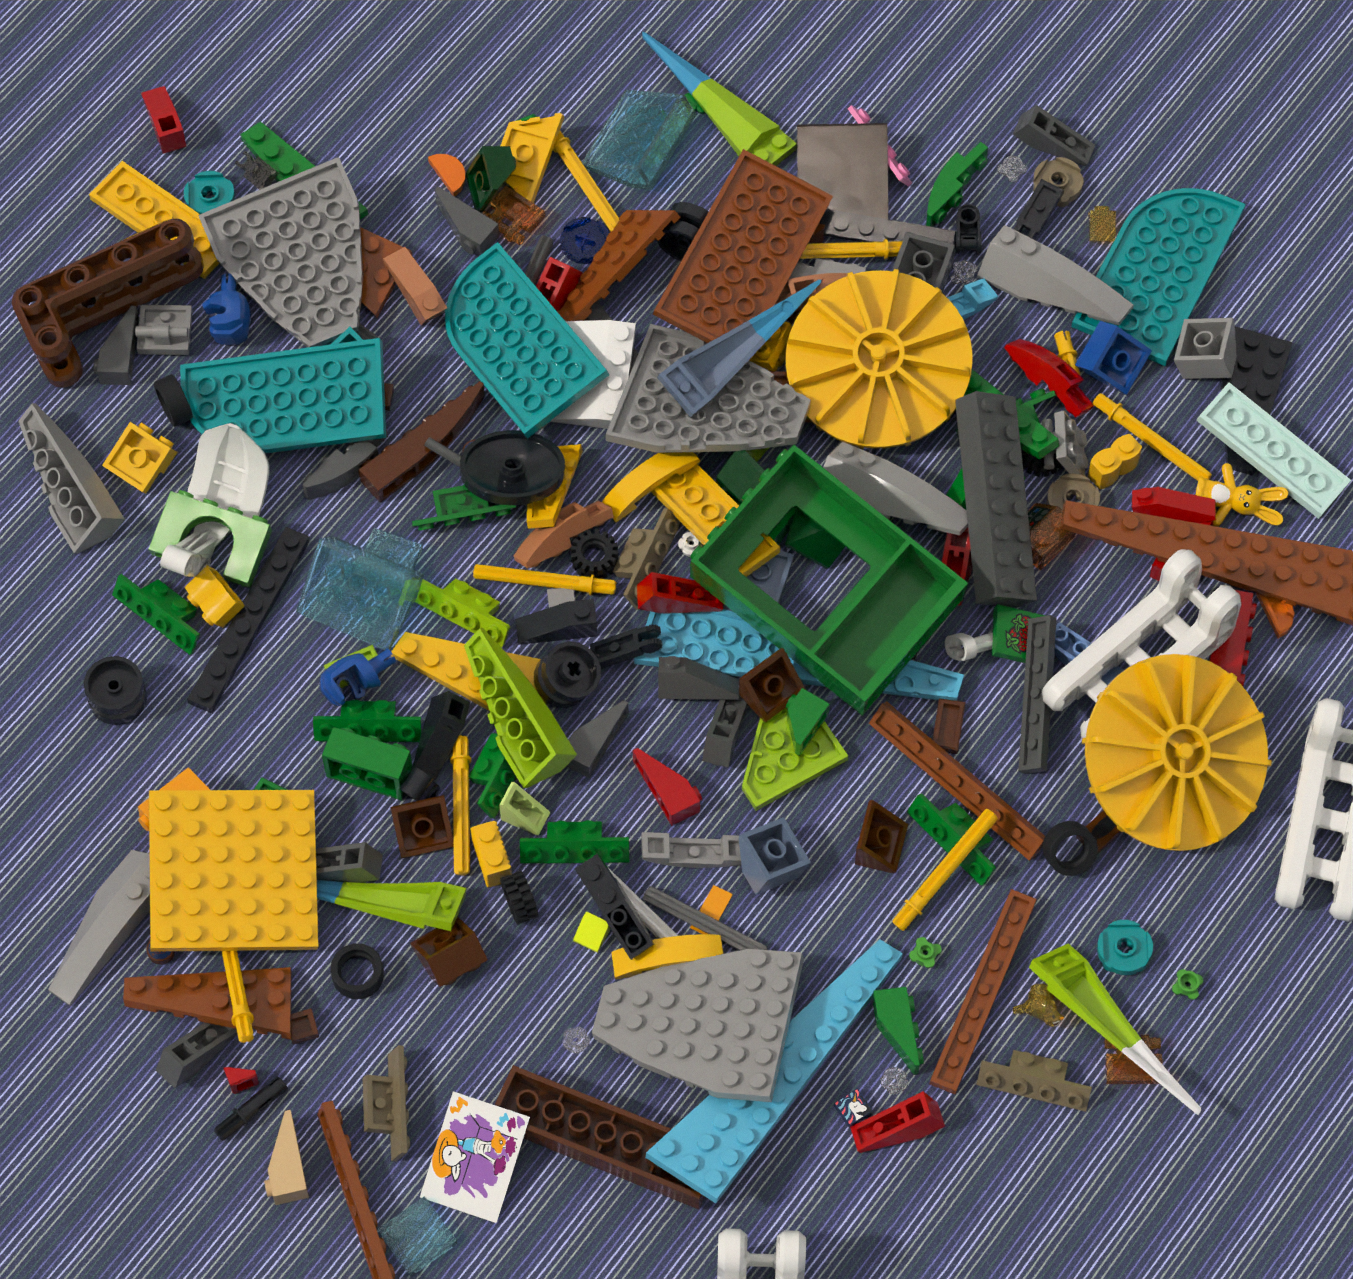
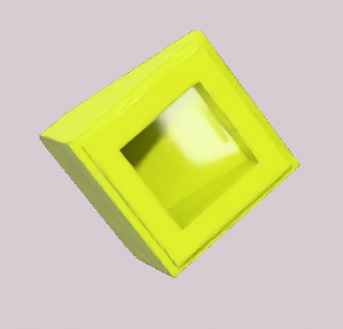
M585 912L573 941L598 953L610 932V927L605 920Z

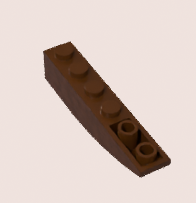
M479 381L474 386H468L462 395L455 400L446 402L436 414L427 416L422 421V424L414 430H408L399 441L386 446L381 454L373 460L369 459L363 463L359 469L360 481L380 503L419 475L440 456L424 446L429 437L447 448L457 438L485 397L484 384Z

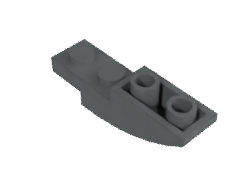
M386 438L353 442L347 447L345 454L336 449L331 455L325 456L321 461L320 467L314 473L308 474L304 479L302 486L305 498L311 500L325 496L360 477L359 469L363 463L369 459L373 460L378 456L377 448Z

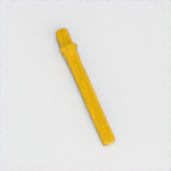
M560 130L553 151L559 154L609 231L612 232L619 222L618 215L571 147L570 139L565 137Z
M884 239L883 242L808 243L800 259L884 257V259H888V257L898 256L903 241L888 242L887 239Z
M1101 393L1096 396L1093 405L1107 414L1109 421L1114 420L1119 425L1125 427L1197 481L1199 477L1211 478L1212 474L1132 416L1122 407L1123 404H1116Z
M479 564L474 566L473 577L476 579L571 589L579 592H588L590 596L593 593L614 595L616 592V581L595 578L593 574H591V577L573 576Z
M459 735L453 746V756L450 758V763L453 764L454 873L465 876L470 873L469 764L472 762V758L469 756L468 737Z
M985 809L909 900L906 899L904 901L906 903L892 921L897 928L904 931L918 914H923L921 912L922 909L997 821L995 813Z
M234 950L222 951L233 1008L231 1021L237 1028L239 1041L241 1043L251 1042L254 1039L252 1029L254 1016L248 1007L238 953Z

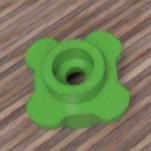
M920 937L916 940V947L910 952L909 957L911 961L916 962L920 966L932 968L935 965L936 956L941 953L942 949L939 944H932L926 938ZM923 951H927L928 954L924 955Z
M1179 970L1177 972V982L1172 986L1173 993L1176 995H1186L1190 1000L1197 999L1199 996L1198 988L1203 984V977L1193 971ZM1185 983H1190V986L1187 987Z

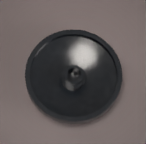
M498 431L484 435L466 447L460 459V476L465 487L483 500L502 505H524L540 501L553 494L560 487L565 476V459L561 450L552 441L534 433L527 439L522 431Z

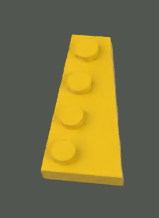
M581 444L557 446L565 459L563 482L550 496L527 504L528 529L555 526L583 452Z

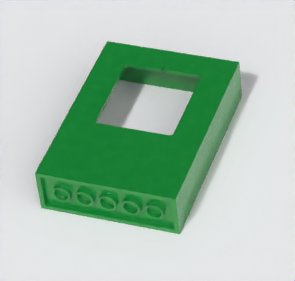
M793 445L789 450L784 449L776 458L777 464L772 469L767 468L759 478L760 483L755 489L750 487L741 499L743 502L739 507H732L724 518L726 520L720 528L716 526L707 537L708 542L703 547L699 545L690 556L692 559L690 562V577L779 649L783 648L787 656L863 716L964 599L968 582L797 446ZM794 507L802 511L870 566L869 571L816 631L807 627L739 572V568L764 541V537L761 535L764 534L767 537Z

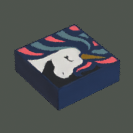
M858 1088L834 1103L835 1109L849 1128L873 1114L872 1108Z

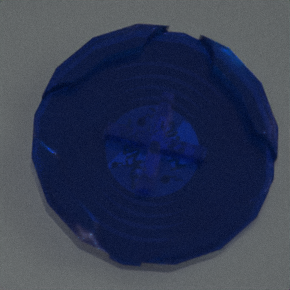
M591 217L573 219L565 225L561 233L560 245L562 252L569 260L575 263H592L594 255L600 251L606 241V237L609 234L608 228L599 220H591Z

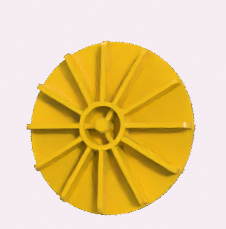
M894 269V271H867L856 274L850 272L847 273L846 277L829 284L815 296H811L796 318L790 331L786 348L787 378L789 385L797 393L803 394L811 400L807 417L820 431H824L837 440L858 446L860 449H864V447L890 448L901 445L909 446L912 442L927 436L944 422H947L956 410L955 400L965 395L972 371L971 340L962 316L938 287L935 288L919 278L900 273L898 269Z
M1160 655L1139 661L1126 668L1108 684L1103 692L1098 694V700L1087 726L1086 738H1082V744L1085 745L1086 768L1091 784L1089 791L1095 794L1099 804L1109 818L1117 825L1119 831L1125 832L1132 838L1155 848L1173 851L1194 850L1223 840V838L1236 830L1251 812L1256 810V803L1264 786L1267 767L1272 765V760H1268L1267 737L1262 718L1265 715L1263 712L1258 711L1248 692L1237 681L1235 674L1228 673L1214 663L1192 655Z

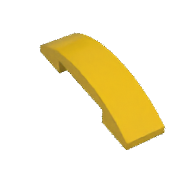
M694 452L657 453L626 475L607 494L602 503L612 508L613 519L617 523L637 508L635 505L637 501L675 473L680 477L699 463L700 460Z
M697 934L654 939L655 945L633 960L629 958L623 948L612 952L615 979L628 978L641 974L642 971L723 954L721 935Z

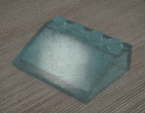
M625 90L582 163L587 170L631 188L652 190L697 114L684 94Z
M337 537L319 538L296 612L383 650L387 648L391 650L417 599L424 574Z

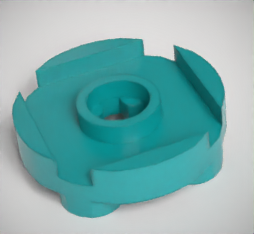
M204 171L196 174L195 179L190 183L189 181L184 188V199L187 206L202 214L234 201L235 192L232 182L224 178L223 174L216 171ZM208 191H212L213 195H215L212 198L203 197L207 195Z
M1117 920L1109 924L1101 932L1097 942V954L1105 970L1119 975H1132L1146 968L1152 956L1153 941L1150 934L1139 927L1140 924L1131 920ZM1122 942H1127V946L1132 947L1133 950L1123 953L1118 947L1121 946Z

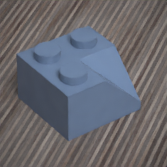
M784 817L739 835L742 873L755 895L799 878L811 864Z

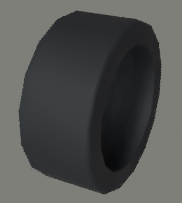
M171 374L154 382V389L160 404L174 427L193 418L187 398L174 375Z
M1065 821L1055 825L1045 836L1042 846L1044 857L1056 872L1065 876H1075L1085 872L1094 863L1098 852L1095 837L1084 825L1077 821ZM1073 835H1079L1084 839L1083 849L1077 857L1066 862L1058 860L1056 857L1057 848L1064 839Z
M355 943L344 946L335 954L331 961L330 972L334 986L343 996L350 999H364L379 990L384 979V968L380 955L372 947ZM356 957L369 960L374 971L372 978L367 983L350 985L343 980L341 968L344 963Z

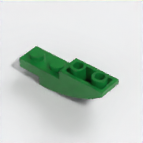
M980 142L965 157L956 152L946 163L937 177L930 194L926 226L933 227L936 223H942L947 216V212L952 207L957 208L963 200V187L969 183L972 175L977 170L981 171L988 162V147Z

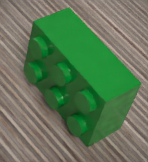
M333 727L322 753L326 777L402 801L405 794L399 788L412 769L410 750L401 744L394 743L390 745L384 743L375 736L365 737L358 735L349 728L339 729Z

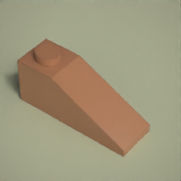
M406 247L383 258L385 265L420 325L445 312L447 306L436 287Z

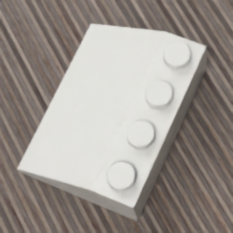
M613 320L565 321L610 375L550 422L608 429L630 375L636 323Z

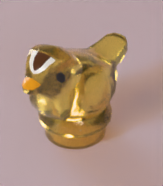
M1046 984L1032 985L1028 993V1000L1021 1005L1013 1007V1014L1026 1013L1044 1021L1050 1027H1056L1064 1019V1016L1059 1014L1058 1006L1053 1000L1054 995L1047 990L1048 985Z

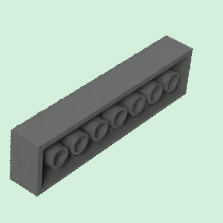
M975 391L956 399L955 403L976 604L992 606L998 604L1017 608L1037 601L1016 398L1015 396Z

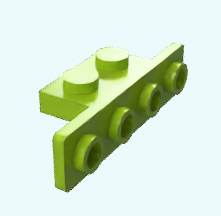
M422 578L417 581L412 598L414 602L474 634L479 628H484L501 648L505 645L510 625L492 616L498 611L500 601L456 578L444 589Z

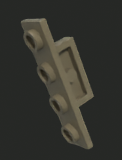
M668 508L663 509L654 530L633 528L613 570L614 574L619 578H631L623 595L636 610H640L638 609L637 584L651 572L658 573L681 524Z
M398 1045L388 1054V1077L366 1075L363 1077L364 1132L390 1134L391 1161L395 1162L407 1154L410 1147V1138L407 1136L406 1126L409 1120V1111L406 1109L408 1084L405 1082L407 1058L404 1056V1046Z
M1013 1050L1009 1067L982 1060L976 1084L1085 1112L1092 1089L1090 1086L1065 1081L1068 1063Z

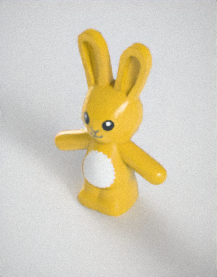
M1229 463L1222 465L1224 483L1199 477L1195 495L1215 499L1216 507H1220L1216 512V520L1213 521V526L1219 527L1231 508L1242 515H1255L1270 525L1278 526L1282 524L1283 517L1279 512L1260 504L1261 501L1276 502L1286 499L1288 496L1286 488L1271 487L1258 490L1250 485L1236 487L1233 469Z

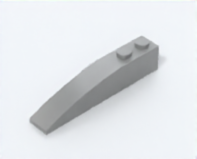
M1006 225L1001 228L990 242L977 274V278H984L988 284L1020 300L1028 302V299L1041 302V305L1051 307V305L1062 307L1066 312L1073 314L1075 312L1088 314L1089 318L1120 325L1133 309L1131 302L1078 264Z
M32 403L19 419V424L28 450L33 451L35 471L41 474L43 494L49 497L51 503L48 507L50 514L73 553L78 554L110 538L125 518L101 479L77 447L36 403Z
M845 442L840 443L827 456L823 468L887 519L893 516L902 518L904 523L914 525V523L927 524L929 529L961 535L968 528L967 511L931 484L896 464Z
M131 850L97 890L48 989L49 992L69 1006L74 1003L150 912V866L148 853Z

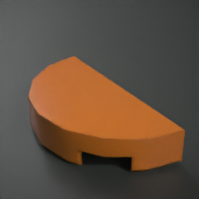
M448 154L429 156L428 162L454 197L462 191L466 179L463 164L456 157Z
M1256 593L1279 639L1287 634L1292 627L1295 614L1293 606L1285 603V600L1273 596L1269 598Z

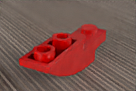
M1022 339L1015 340L1004 346L1010 358L1025 372L1026 377L1034 382L1036 386L1045 382L1049 390L1055 392L1066 410L1073 414L1075 418L1088 413L1094 407L1093 403L1078 387L1084 379L1056 354L1040 345Z

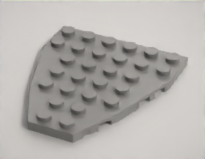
M339 157L198 215L218 263L228 273L232 274L236 282L272 320L306 347L323 346L335 341L349 326L355 332L359 330L363 286L359 202Z
M650 324L606 432V441L656 453L724 452L793 445L798 442L810 409L811 400L803 394L797 393L787 383L781 385L774 380V374L748 361L707 405L690 417L657 377L675 361L707 343L687 332Z
M745 949L701 958L696 961L659 967L605 985L592 1035L595 1040L603 1045L611 1046L612 1050L620 1055L624 1053L640 1067L669 1079L675 1077L685 1081L686 1086L691 1088L697 1086L707 1090L709 1095L713 1097L772 1102L803 966V954L801 952Z

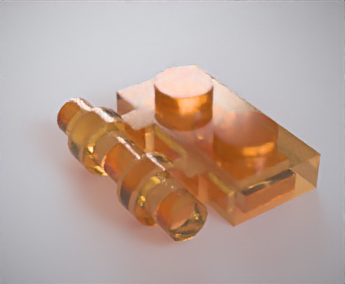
M505 186L490 202L491 208L495 210L494 213L491 215L487 211L482 212L483 215L498 223L499 232L504 235L506 240L509 242L514 241L518 245H521L525 240V236L521 235L519 231L524 229L531 233L546 217L543 209L508 186ZM506 217L513 223L508 226L501 220Z
M1140 1035V1038L1149 1049L1161 1048L1160 1038ZM1104 1038V1049H1115L1116 1054L1105 1055L1106 1084H1160ZM1154 1054L1163 1065L1162 1054Z

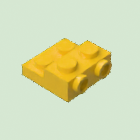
M130 422L102 466L146 494L159 473H165L178 452L172 449L174 443L163 436H160L159 439L152 436L154 430L141 422L137 426Z

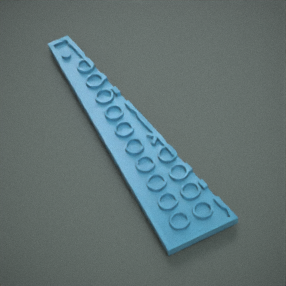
M723 609L721 612L656 613L650 611L645 626L652 624L660 626L661 635L657 638L662 641V648L654 653H644L635 657L634 664L659 667V657H686L726 675L742 677L779 650V648L733 611ZM789 657L803 684L826 687ZM910 660L882 694L957 701L964 674Z
M879 939L790 1021L772 1102L724 1099L709 1095L646 1152L645 1158L714 1203H717L872 999L873 991L881 987L900 962L903 953Z

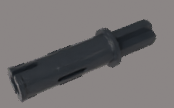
M276 1076L238 1109L233 1108V1113L215 1127L214 1132L218 1138L224 1141L240 1127H247L248 1122L253 1117L263 1111L280 1095L288 1091L284 1081Z

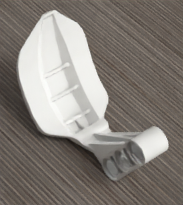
M229 423L206 430L199 440L188 493L194 495L193 499L202 502L204 498L218 503V507L225 510L228 507L236 508L243 512V516L252 518L253 515L259 516L269 479L268 459L264 451L237 425ZM217 522L199 524L195 527L193 534L178 544L168 545L165 548L160 566L184 576L195 577L204 567L210 566L215 547L231 531L223 524Z

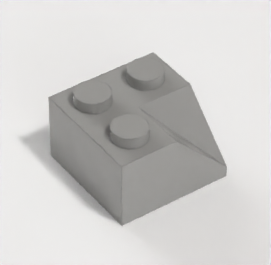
M1184 319L1174 357V362L1182 378H1232L1237 357L1234 319Z

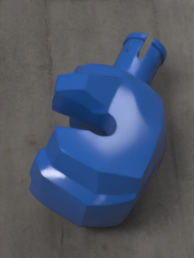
M228 273V280H226V274L221 276V291L211 294L202 306L207 315L217 314L209 318L210 334L216 343L239 345L248 339L251 310L246 297L236 291V280L232 274Z
M388 648L369 661L361 653L343 657L329 666L320 675V691L332 705L341 706L345 703V697L339 683L341 680H344L350 686L354 699L362 698L365 696L366 689L380 687L381 682L377 674L395 664L396 659L393 656L384 661L385 658L392 655Z

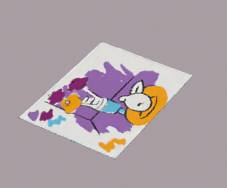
M453 1091L420 1197L497 1223L530 1117Z

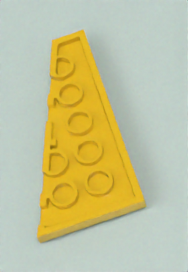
M409 632L403 634L391 651V657L394 656L396 660L489 711L486 700L481 698L479 692L481 684L479 678L473 674L464 647L465 644ZM506 652L536 689L534 685V670L541 659Z

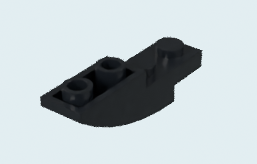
M599 854L594 855L575 868V871L602 911V916L631 960L655 945L618 880L613 877Z

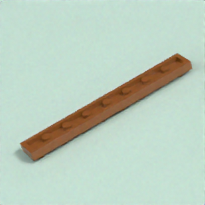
M887 701L882 703L869 724L977 817L985 809L995 813L997 821L991 829L1029 861L1034 859L1043 846L1045 835Z
M1010 890L933 1072L930 1085L956 1095L1037 899L1018 891Z
M333 1100L323 1102L317 1115L372 1279H395L394 1268L391 1263L388 1264L385 1256L386 1245L382 1237L379 1238L376 1230V1215L373 1211L370 1212L367 1203L369 1201L368 1191L364 1185H361L359 1180L360 1169L358 1162L352 1159L350 1153V1138L347 1134L344 1135L342 1129L343 1119L339 1109H335Z

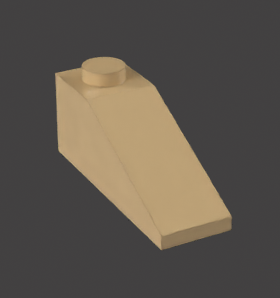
M291 1110L284 1112L268 1167L269 1180H264L267 1197L273 1196L275 1205L309 1198Z

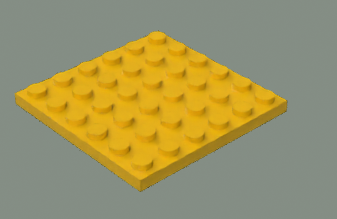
M314 790L149 791L150 952L318 950Z

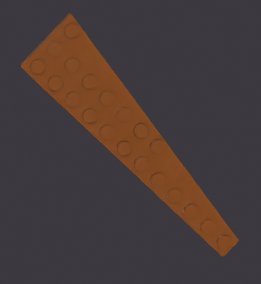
M1068 500L1063 505L1062 529L1095 540H1101L1116 547L1120 545L1132 549L1134 553L1156 557L1158 561L1164 563L1178 550H1192L1201 558V575L1248 591H1254L1269 598L1273 596L1285 600V603L1292 606L1300 605L1311 609V612L1317 614L1324 613L1336 617L1335 620L1353 625L1352 550Z

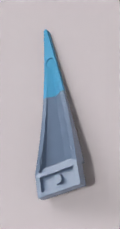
M821 280L813 282L747 322L681 357L660 373L657 379L685 412L692 417L722 390L820 285Z

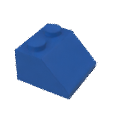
M1100 321L1075 366L1096 380L1127 395L1152 350L1120 327Z

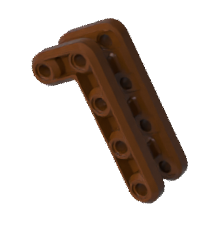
M173 218L165 220L26 283L16 290L12 297L13 309L46 378L52 385L63 388L72 386L82 376L83 364L71 340L74 335L127 312L130 306L138 307L193 282L201 275L204 268L203 258L199 250L193 246V233L185 221Z

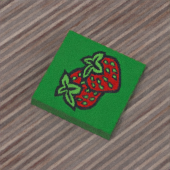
M997 604L993 608L992 656L1026 663L1028 619L1045 615Z

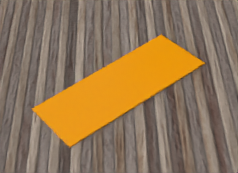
M713 885L699 911L719 921L733 894ZM692 925L690 927L701 934H707Z

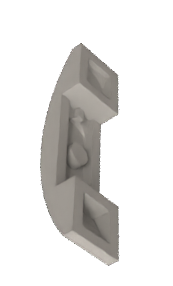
M641 833L642 860L689 868H716L741 865L739 836L723 835L721 839L671 838L669 833Z

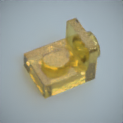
M1094 206V210L1088 212L1089 242H1114L1116 211H1110L1109 206Z

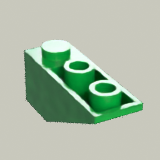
M907 987L873 991L872 1003L876 1027L914 1075H918L919 1066L924 1064L922 1048H917L915 1039L919 1038V1028L917 1021L912 1022L911 1012H915L913 996H908Z

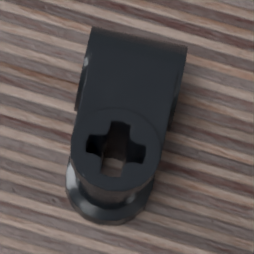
M971 204L962 205L958 209L956 218L955 254H959L960 251H976L977 254H981L982 233L980 231L979 210ZM966 218H967V219H971L972 221H971V222H966V221H964L963 219H966Z
M413 766L399 790L412 799L419 801L437 797L440 786L433 781L434 779Z

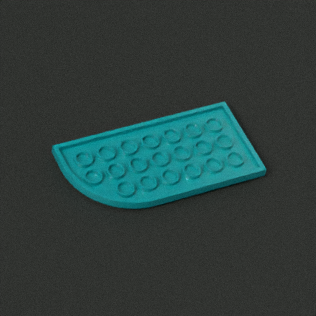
M1196 188L1173 189L1156 194L1139 204L1123 223L1096 277L1133 304V309L1122 323L1116 326L1152 350L1148 357L1149 360L1166 366L1180 338L1184 319H1189L1245 210L1246 204L1209 190ZM1077 312L1071 327L1092 336L1100 320L1089 318L1088 314Z
M498 242L470 263L456 280L449 294L446 304L447 309L445 310V325L448 338L462 360L484 384L485 388L527 439L610 375Z
M380 338L180 365L181 388L193 414V418L190 421L201 435L206 430L231 423L239 426L265 454L386 438L383 343Z

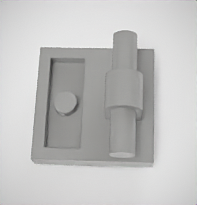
M141 305L139 326L135 328V335L138 337V354L189 355L192 306Z
M1065 411L1054 413L1055 432H1053L1051 419L1042 420V426L1059 439V446L1043 457L1044 468L1047 470L1054 468V454L1056 453V459L1069 474L1086 476L1085 469L1088 468V460L1084 453V446L1087 445L1085 432L1080 430L1075 420L1071 419Z

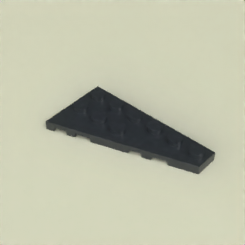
M1235 326L1236 362L1232 378H1220L1221 391L1228 383H1231L1270 415L1292 342ZM1225 444L1226 463H1229L1234 471L1252 476L1254 467Z

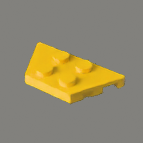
M555 113V116L547 118L534 117L527 121L509 122L501 146H510L512 156L516 159V168L506 183L532 206L564 120V115L561 113Z

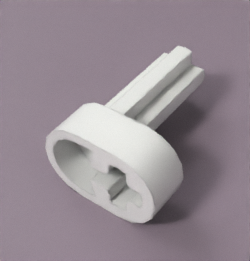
M993 632L974 638L964 633L947 636L945 639L946 652L950 658L958 661L973 659L977 653L992 649Z

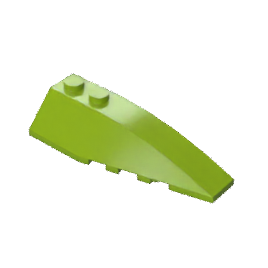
M479 628L466 642L464 647L473 674L479 678L481 684L479 692L482 700L487 702L490 711L487 714L490 724H494L498 736L495 738L497 745L522 787L529 788L561 772L575 758L577 753L552 712L526 676L484 628Z

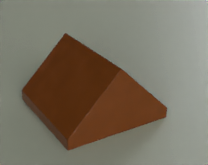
M783 648L777 650L739 679V695L764 722H767L786 708V704L793 694L797 695L802 688L805 689Z
M444 795L390 807L401 859L454 847Z
M874 800L868 802L856 848L855 865L888 873H896L908 823Z

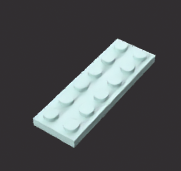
M1228 383L1196 420L1278 487L1286 488L1288 495L1318 519L1351 481L1231 383Z

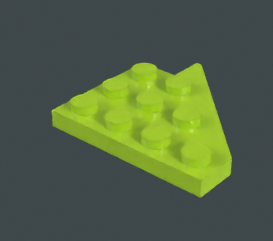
M784 708L767 722L762 721L760 718L742 783V791L755 811L848 761L847 753L825 721L799 756L795 754L787 721V708Z

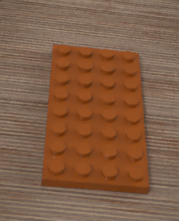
M743 149L658 302L653 315L709 343L773 307L833 196Z

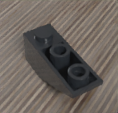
M450 691L431 698L413 766L425 772L434 780H436L464 727L470 701Z

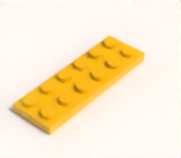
M121 161L89 194L90 200L138 233L172 218L185 221L193 233V246L199 250L203 258L204 268L200 276L205 279L219 264L198 216L200 214L124 161Z
M698 464L680 477L675 473L651 491L703 545L708 542L707 537L716 526L720 528L726 521L724 518L732 507H739ZM764 534L761 535L764 537V541L739 568V572L745 577L780 553V546L769 535L767 537Z

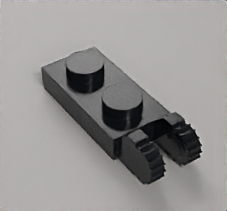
M1041 179L1016 220L1017 224L1014 230L1021 233L1024 227L1030 231L1028 237L1035 240L1063 196L1064 190Z
M653 624L639 629L634 628L590 644V649L597 656L601 669L644 653L651 654L662 648V641L657 637L661 635V628Z

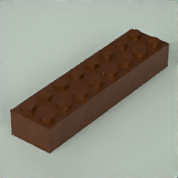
M512 1066L495 1105L530 1117L523 1139L700 1209L705 1196L645 1158L646 1152L662 1139L671 1128L517 1066Z

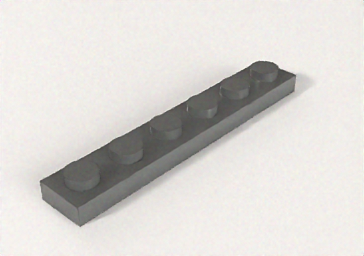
M1052 615L1028 619L1018 771L1023 774L1047 771L1051 708L1043 702L1042 690L1053 677L1057 618Z

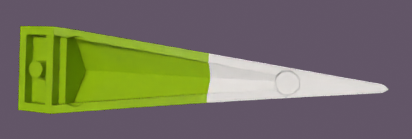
M1068 943L1031 961L1029 968L1048 985L1047 990L1194 1113L1199 1115L1201 1107L1174 1079L1140 1038L1113 1001L1087 959Z

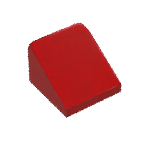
M232 1067L223 1068L233 1094L259 1084L255 1070Z

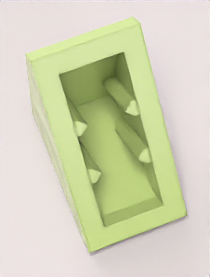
M511 782L499 805L502 821L535 835L540 834L550 814L549 810L515 782Z

